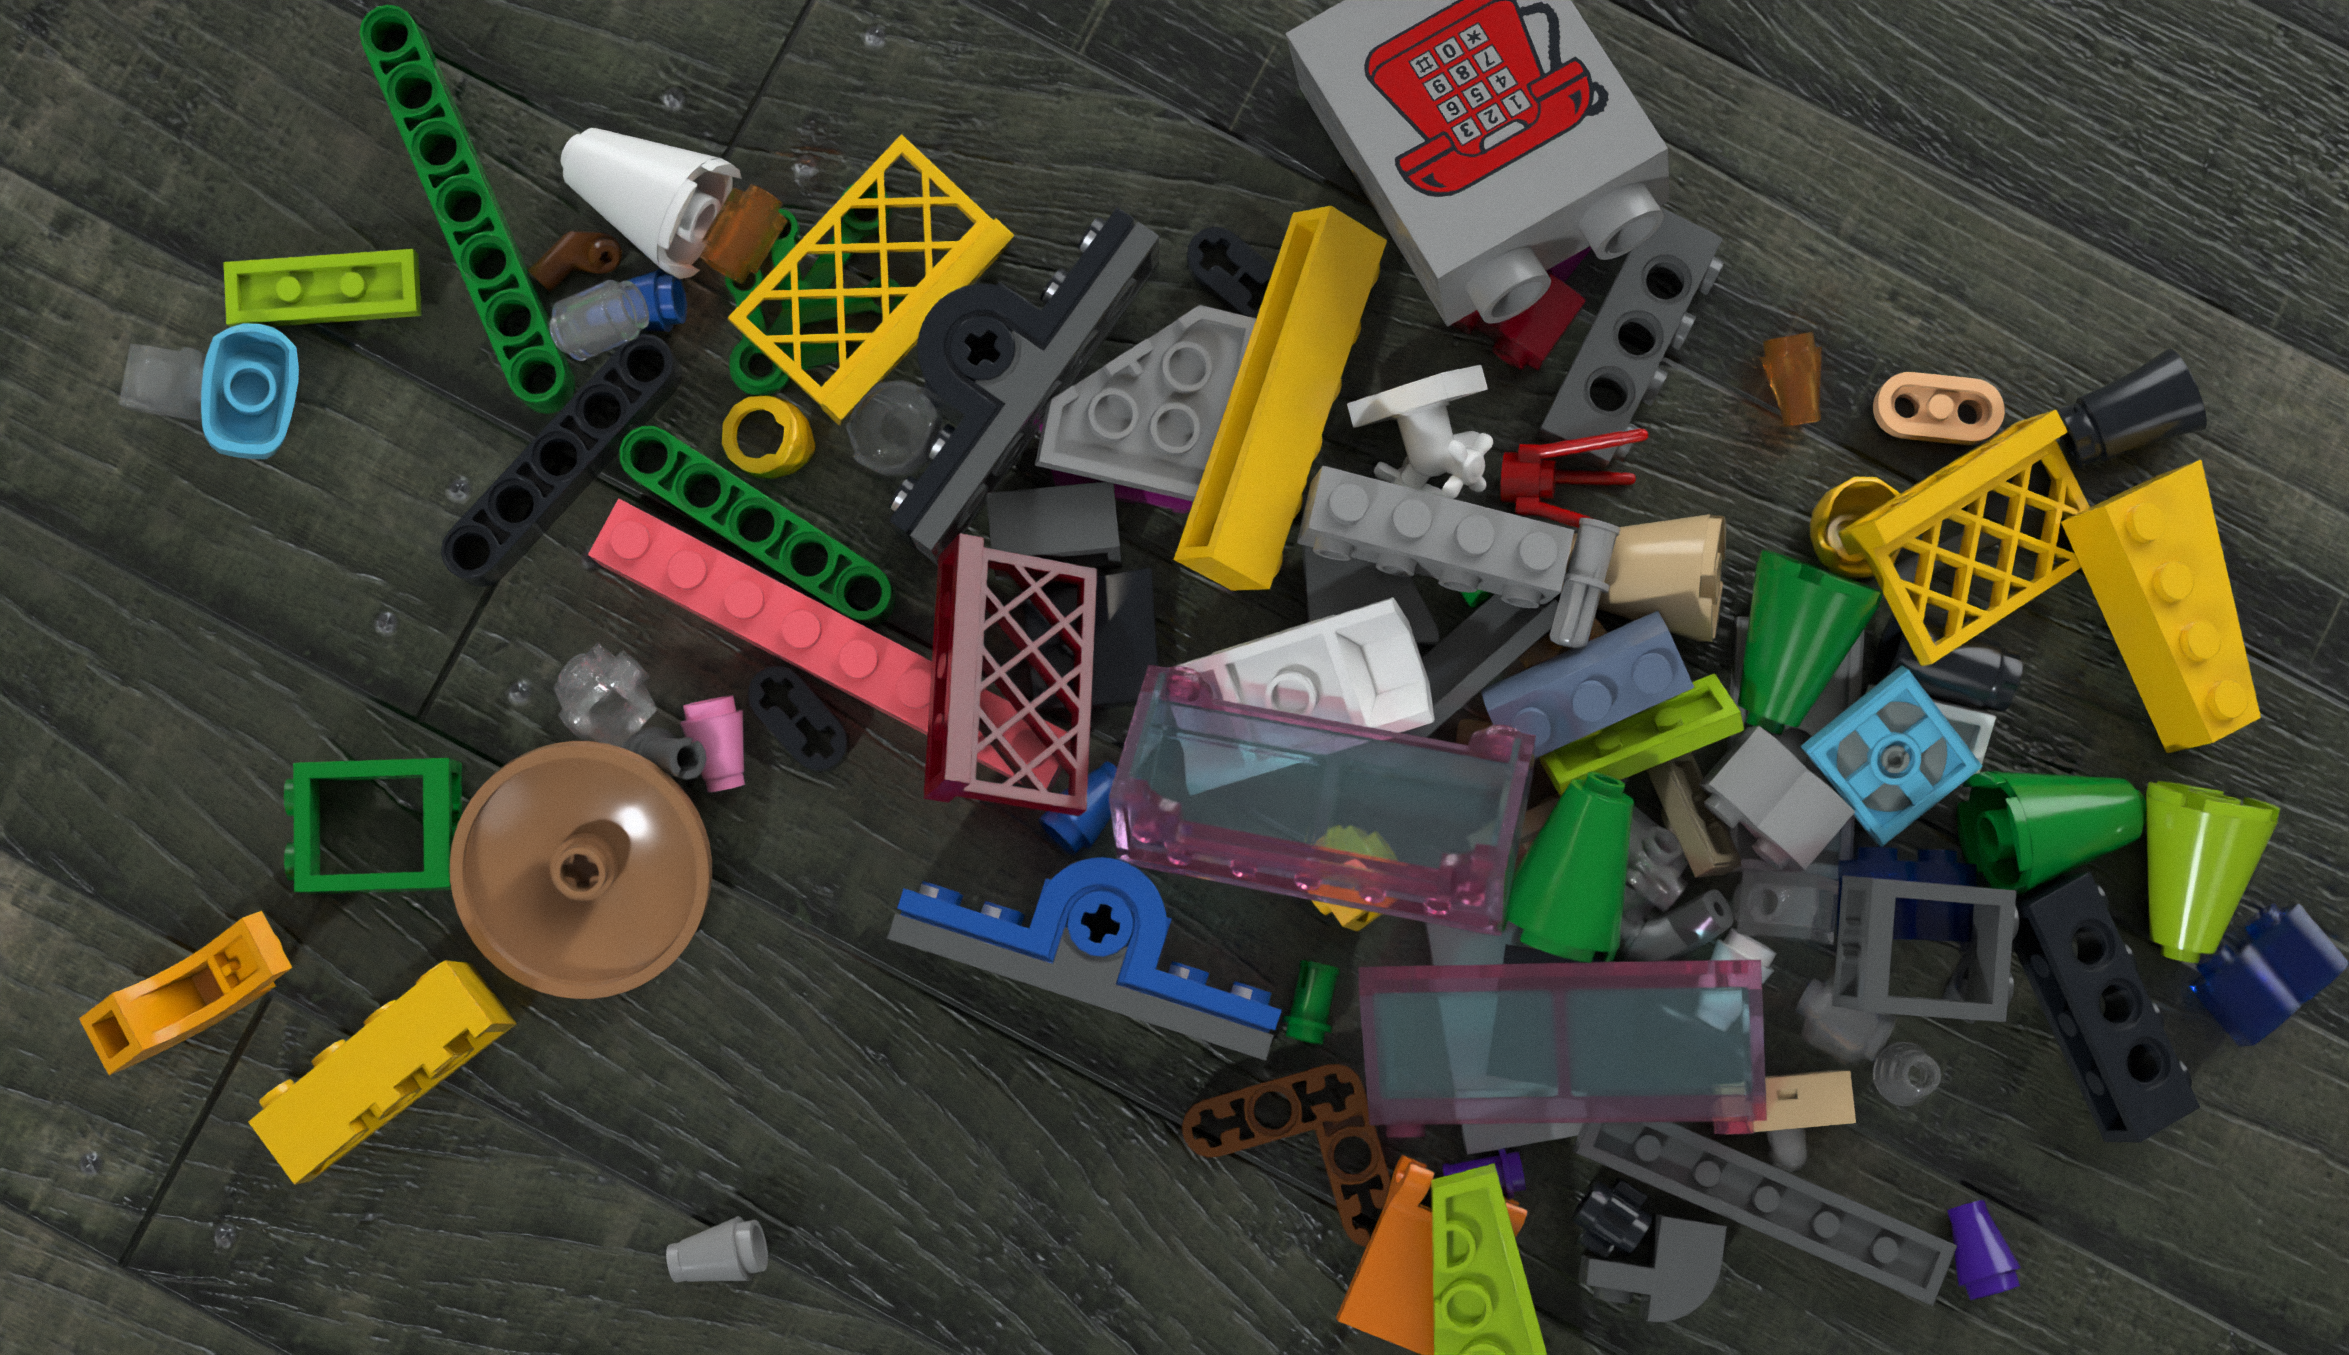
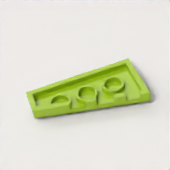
M1495 1163L1432 1179L1434 1355H1547Z

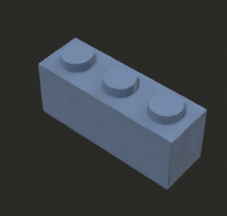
M1655 611L1588 641L1584 649L1568 650L1482 689L1481 694L1490 719L1513 768L1695 687L1669 629L1659 611Z

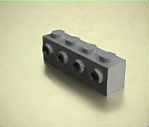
M1322 466L1310 483L1297 544L1313 547L1315 554L1325 558L1349 561L1353 557L1376 563L1378 570L1388 574L1411 577L1416 573L1439 579L1438 583L1441 586L1451 590L1473 593L1479 589L1501 595L1502 601L1514 606L1538 608L1539 605L1545 606L1561 593L1574 530Z

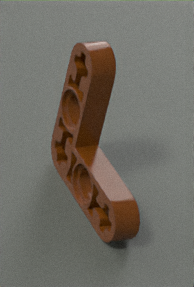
M1337 1063L1325 1064L1206 1098L1193 1104L1188 1109L1182 1122L1183 1138L1191 1150L1207 1158L1220 1157L1315 1130L1341 1225L1351 1240L1358 1245L1367 1247L1371 1238L1368 1231L1364 1227L1354 1228L1352 1224V1217L1361 1213L1358 1194L1354 1192L1347 1198H1344L1341 1185L1362 1184L1378 1174L1381 1188H1368L1373 1205L1378 1209H1382L1387 1200L1391 1180L1364 1086L1358 1074L1351 1068ZM1329 1074H1335L1340 1083L1350 1082L1353 1094L1344 1097V1109L1334 1111L1329 1102H1321L1309 1106L1316 1116L1315 1119L1306 1122L1301 1121V1102L1292 1088L1293 1083L1305 1080V1094H1309L1325 1088L1324 1077ZM1276 1091L1282 1093L1291 1104L1289 1120L1278 1129L1262 1127L1254 1116L1255 1102L1266 1092ZM1244 1098V1118L1254 1133L1253 1137L1240 1140V1128L1237 1126L1221 1132V1144L1209 1147L1205 1137L1194 1138L1192 1127L1201 1123L1200 1112L1212 1109L1215 1117L1219 1119L1236 1115L1229 1103L1233 1100ZM1348 1136L1362 1138L1367 1142L1371 1152V1158L1367 1167L1355 1174L1342 1172L1334 1161L1336 1145L1340 1140Z

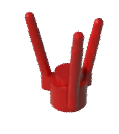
M1646 429L1619 431L1543 445L1519 444L1518 453L1504 452L1501 501L1516 503V515L1540 516L1579 528L1580 518H1590L1589 516L1541 502L1542 498L1554 499L1556 484L1632 485L1636 481V476L1633 473L1556 470L1555 460L1544 459L1645 441L1649 436Z

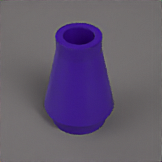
M1985 1200L1971 1202L1947 1210L1951 1222L1953 1244L1957 1245L1954 1254L1958 1287H1966L1970 1301L2020 1287L2016 1270L2021 1269L1990 1216Z

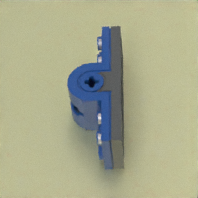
M1104 857L1089 858L1067 866L1051 880L1046 878L1030 928L1022 926L1025 915L1021 912L985 901L982 911L979 913L960 906L964 895L932 883L922 881L919 893L903 889L897 909L901 910V914L895 913L887 939L1262 1060L1267 1058L1274 1036L1269 1034L1270 1030H1276L1282 1011L1281 1009L1269 1006L1272 993L1236 981L1233 982L1230 993L1206 986L1209 976L1208 972L1172 961L1168 973L1157 970L1172 919L1166 917L1163 900L1152 881L1139 869L1126 862ZM1102 908L1110 909L1111 919L1113 923L1120 926L1117 935L1105 934L1101 943H1094L1092 941L1093 932L1084 925L1087 916L1098 917Z

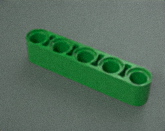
M641 426L632 430L623 439L619 449L621 465L624 471L650 494L818 602L865 627H875L884 623L891 616L896 605L895 591L888 577L871 562L663 429L655 426ZM651 445L666 447L668 458L665 465L659 471L647 474L639 471L638 458L646 447ZM703 479L718 480L721 484V494L718 500L706 508L692 506L690 493L693 486ZM758 512L771 514L774 517L772 534L761 542L745 540L743 536L745 521L751 515ZM810 546L824 548L828 553V562L820 574L805 577L797 573L796 559L803 549ZM863 580L877 582L882 588V596L879 603L868 611H858L851 608L848 599L851 588Z

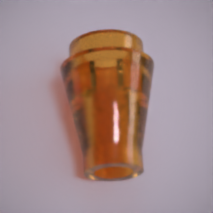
M1808 332L1764 340L1765 356L1759 357L1782 414L1783 426L1788 427L1821 421L1819 407L1822 346L1816 347L1814 333Z

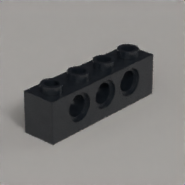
M2091 872L2062 875L2018 896L2015 906L2019 914V927L2015 938L2012 940V946L2104 1142L2140 1143L2200 1108L2191 1088L2192 1079L2184 1063L2177 1058L2164 1031L2163 1015L2157 1005L2149 999L2136 971L2137 961L2134 953L2122 941L2109 913L2110 905L2103 889L2095 883ZM2073 936L2076 938L2078 944L2077 957L2074 955L2072 950ZM2101 994L2105 1001L2104 1015L2101 1013L2099 1005ZM2128 1054H2130L2132 1059L2131 1074L2127 1067Z

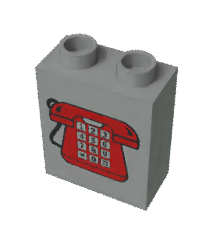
M1344 0L1286 33L1302 93L1447 327L1476 310L1486 323H1498L1510 319L1528 309L1546 293L1551 284V278L1546 272L1548 269L1591 246L1596 256L1601 260L1619 257L1649 239L1663 223L1665 216L1660 206L1669 202L1668 147L1571 0Z

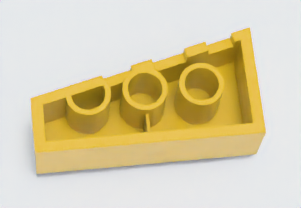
M2202 460L2156 475L2061 521L2166 753L2214 743L2261 718Z
M445 960L422 975L416 981V985L399 999L386 1003L372 1013L363 1022L365 1026L345 1042L344 1039H341L318 1054L311 1061L314 1068L300 1080L294 1083L292 1079H288L260 1099L259 1103L263 1110L248 1122L294 1185L311 1182L517 1024L472 963Z

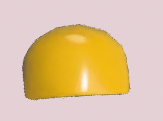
M1853 477L1826 492L1813 509L1810 520V538L1819 561L1824 566H1827L1830 572L1841 577L1844 576L1849 579L1873 577L1874 575L1863 553L1848 555L1838 532L1895 498L1900 493L1878 477ZM1902 547L1888 554L1893 564Z

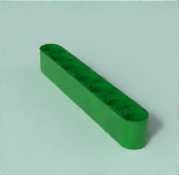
M388 4L378 6L368 12L361 22L359 31L361 44L508 384L516 396L534 411L545 414L559 412L574 396L576 386L574 375L428 39L404 9ZM398 30L408 31L407 41L403 47L394 52L382 51V44L387 35ZM421 86L432 87V95L427 104L416 109L406 108V100L412 90ZM448 141L457 144L456 154L451 161L439 166L430 164L431 153L436 146ZM472 197L481 199V210L474 219L463 223L455 221V209L460 202ZM493 254H503L506 256L505 269L499 276L488 280L479 278V267L486 257ZM519 310L529 311L531 322L528 329L519 336H505L503 326L508 315ZM545 366L555 368L556 379L551 389L541 394L529 393L528 380L535 370Z

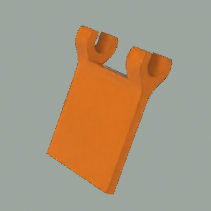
M1402 1154L1395 1167L1384 1208L1336 1319L1338 1322L1421 1355H1434L1432 1209L1419 1204L1430 1188L1434 1172L1426 1169L1427 1165ZM1504 1196L1516 1237L1524 1224L1527 1210L1519 1207L1518 1201L1508 1200Z

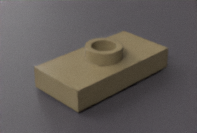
M1692 752L1647 769L1646 771L1663 806L1661 810L1663 823L1670 835L1679 841L1695 878L1725 875L1742 866V860L1726 825L1716 818L1704 805L1709 796L1698 785L1703 780V776Z

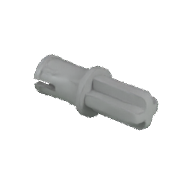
M1580 518V527L1567 573L1565 572L1564 585L1550 632L1552 642L1571 649H1584L1587 646L1601 593H1608L1610 585L1604 583L1616 537L1619 536L1620 532L1618 526L1591 518Z

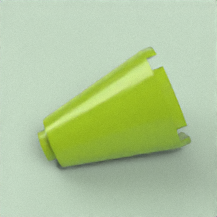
M2151 781L2148 783L2146 813L2149 939L2162 944L2160 955L2179 961L2199 963L2201 953L2214 954L2278 823L2281 808L2245 796L2243 804L2240 805L2241 800L2223 795V791L2166 781H2158L2157 784Z

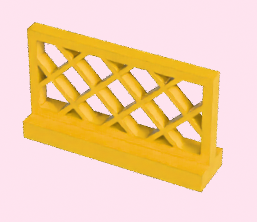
M901 134L731 313L728 320L813 398L832 420L841 426L918 344L922 323L931 308L948 293L964 286L973 285L1010 246L1015 235L997 218L993 220ZM901 155L921 173L922 197L885 198L884 173ZM929 181L946 197H930ZM877 182V198L860 199ZM956 206L974 223L959 241L932 242L930 207ZM922 207L924 242L887 243L885 208ZM878 208L879 243L842 244V217L850 209ZM834 227V244H818ZM924 251L925 277L916 287L888 288L887 252ZM932 251H949L933 268ZM842 253H880L881 288L843 289ZM807 254H835L836 289L798 290L797 265ZM790 273L791 290H774ZM906 296L889 314V297ZM881 297L882 323L872 333H845L844 298ZM836 298L838 334L800 335L799 299ZM764 300H792L793 335L766 336L748 319ZM863 342L846 360V343ZM838 343L839 369L822 387L801 369L800 344ZM775 344H793L794 361Z
M2057 410L2016 422L1838 532L1848 555L1863 553L1920 666L1933 664L2081 568L2075 552L2072 553L2056 546L2061 518L2067 519L2090 508L2056 441L2057 438L2068 432ZM2039 460L2042 461L2051 479L2048 498L2028 490L2032 465ZM2013 477L2012 484L2006 482L2008 479ZM1989 491L2009 497L2004 526L1983 518L1987 493ZM2025 504L2045 511L2040 540L2020 532ZM1968 505L1967 512L1961 510L1962 508ZM1944 519L1964 525L1959 554L1937 547ZM1980 532L2001 539L1996 569L1975 561ZM1923 533L1922 540L1916 539L1917 536ZM2017 546L2038 554L2034 577L2031 581L2012 575ZM1900 547L1919 554L1914 583L1900 578L1888 554ZM1935 560L1956 568L1951 598L1929 590ZM2054 560L2059 562L2053 566ZM1972 574L1993 582L1989 608L1986 610L1967 604ZM2009 588L2015 590L2014 592L2008 595ZM1927 603L1948 611L1944 637L1936 642H1933L1923 623ZM1964 617L1970 619L1969 621L1963 624Z

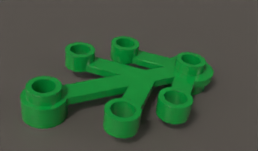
M875 183L860 199L877 198V184ZM854 184L850 185V186L843 192L842 196H843ZM781 208L770 210L761 220L760 231L765 242L770 246L775 268L796 246L800 236V227L795 216L790 211ZM857 208L850 209L843 216L844 220L841 223L842 244L861 243L865 236L878 234V214L873 220L864 222L856 217ZM885 208L886 227L891 220L892 208ZM777 220H786L791 223V231L783 239H775L769 235L771 224ZM834 235L828 244H834ZM842 253L843 268L853 253ZM820 254L804 279H802L800 264H798V290L830 289L836 280L835 254ZM749 260L734 262L729 266L725 274V284L731 295L735 298L736 307L764 280L760 268ZM742 271H750L756 275L754 286L746 291H741L734 287V279ZM790 273L778 285L779 290H791ZM881 277L873 279L867 286L858 288H881ZM888 277V288L900 287L894 279ZM904 296L895 298L894 302L889 306V314L904 300ZM873 297L844 298V317L872 312L874 315L882 318V307L873 303ZM836 298L799 299L800 331L804 325L837 319ZM781 300L783 310L768 332L761 304L748 319L766 336L793 335L792 300ZM845 328V333H861L852 328ZM742 333L743 339L734 347L729 359V370L733 381L743 392L751 396L774 395L780 392L788 384L790 377L774 362L773 368L768 375L763 377L753 375L751 373L752 362L756 358L766 355ZM838 343L800 344L802 370L832 364L839 366ZM775 344L794 361V351L791 344Z

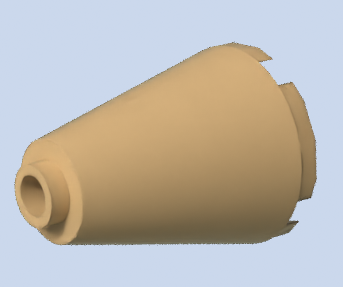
M1707 514L1619 527V536L1616 537L1604 583L1610 585L1608 593H1601L1597 609L1633 621L1659 611L1670 633L1698 642H1713L1718 626L1723 581H1720L1721 562L1725 561L1726 549L1725 517ZM1575 533L1573 535L1569 558L1565 571L1566 573L1569 567L1570 559L1572 556V552L1574 549L1578 533Z

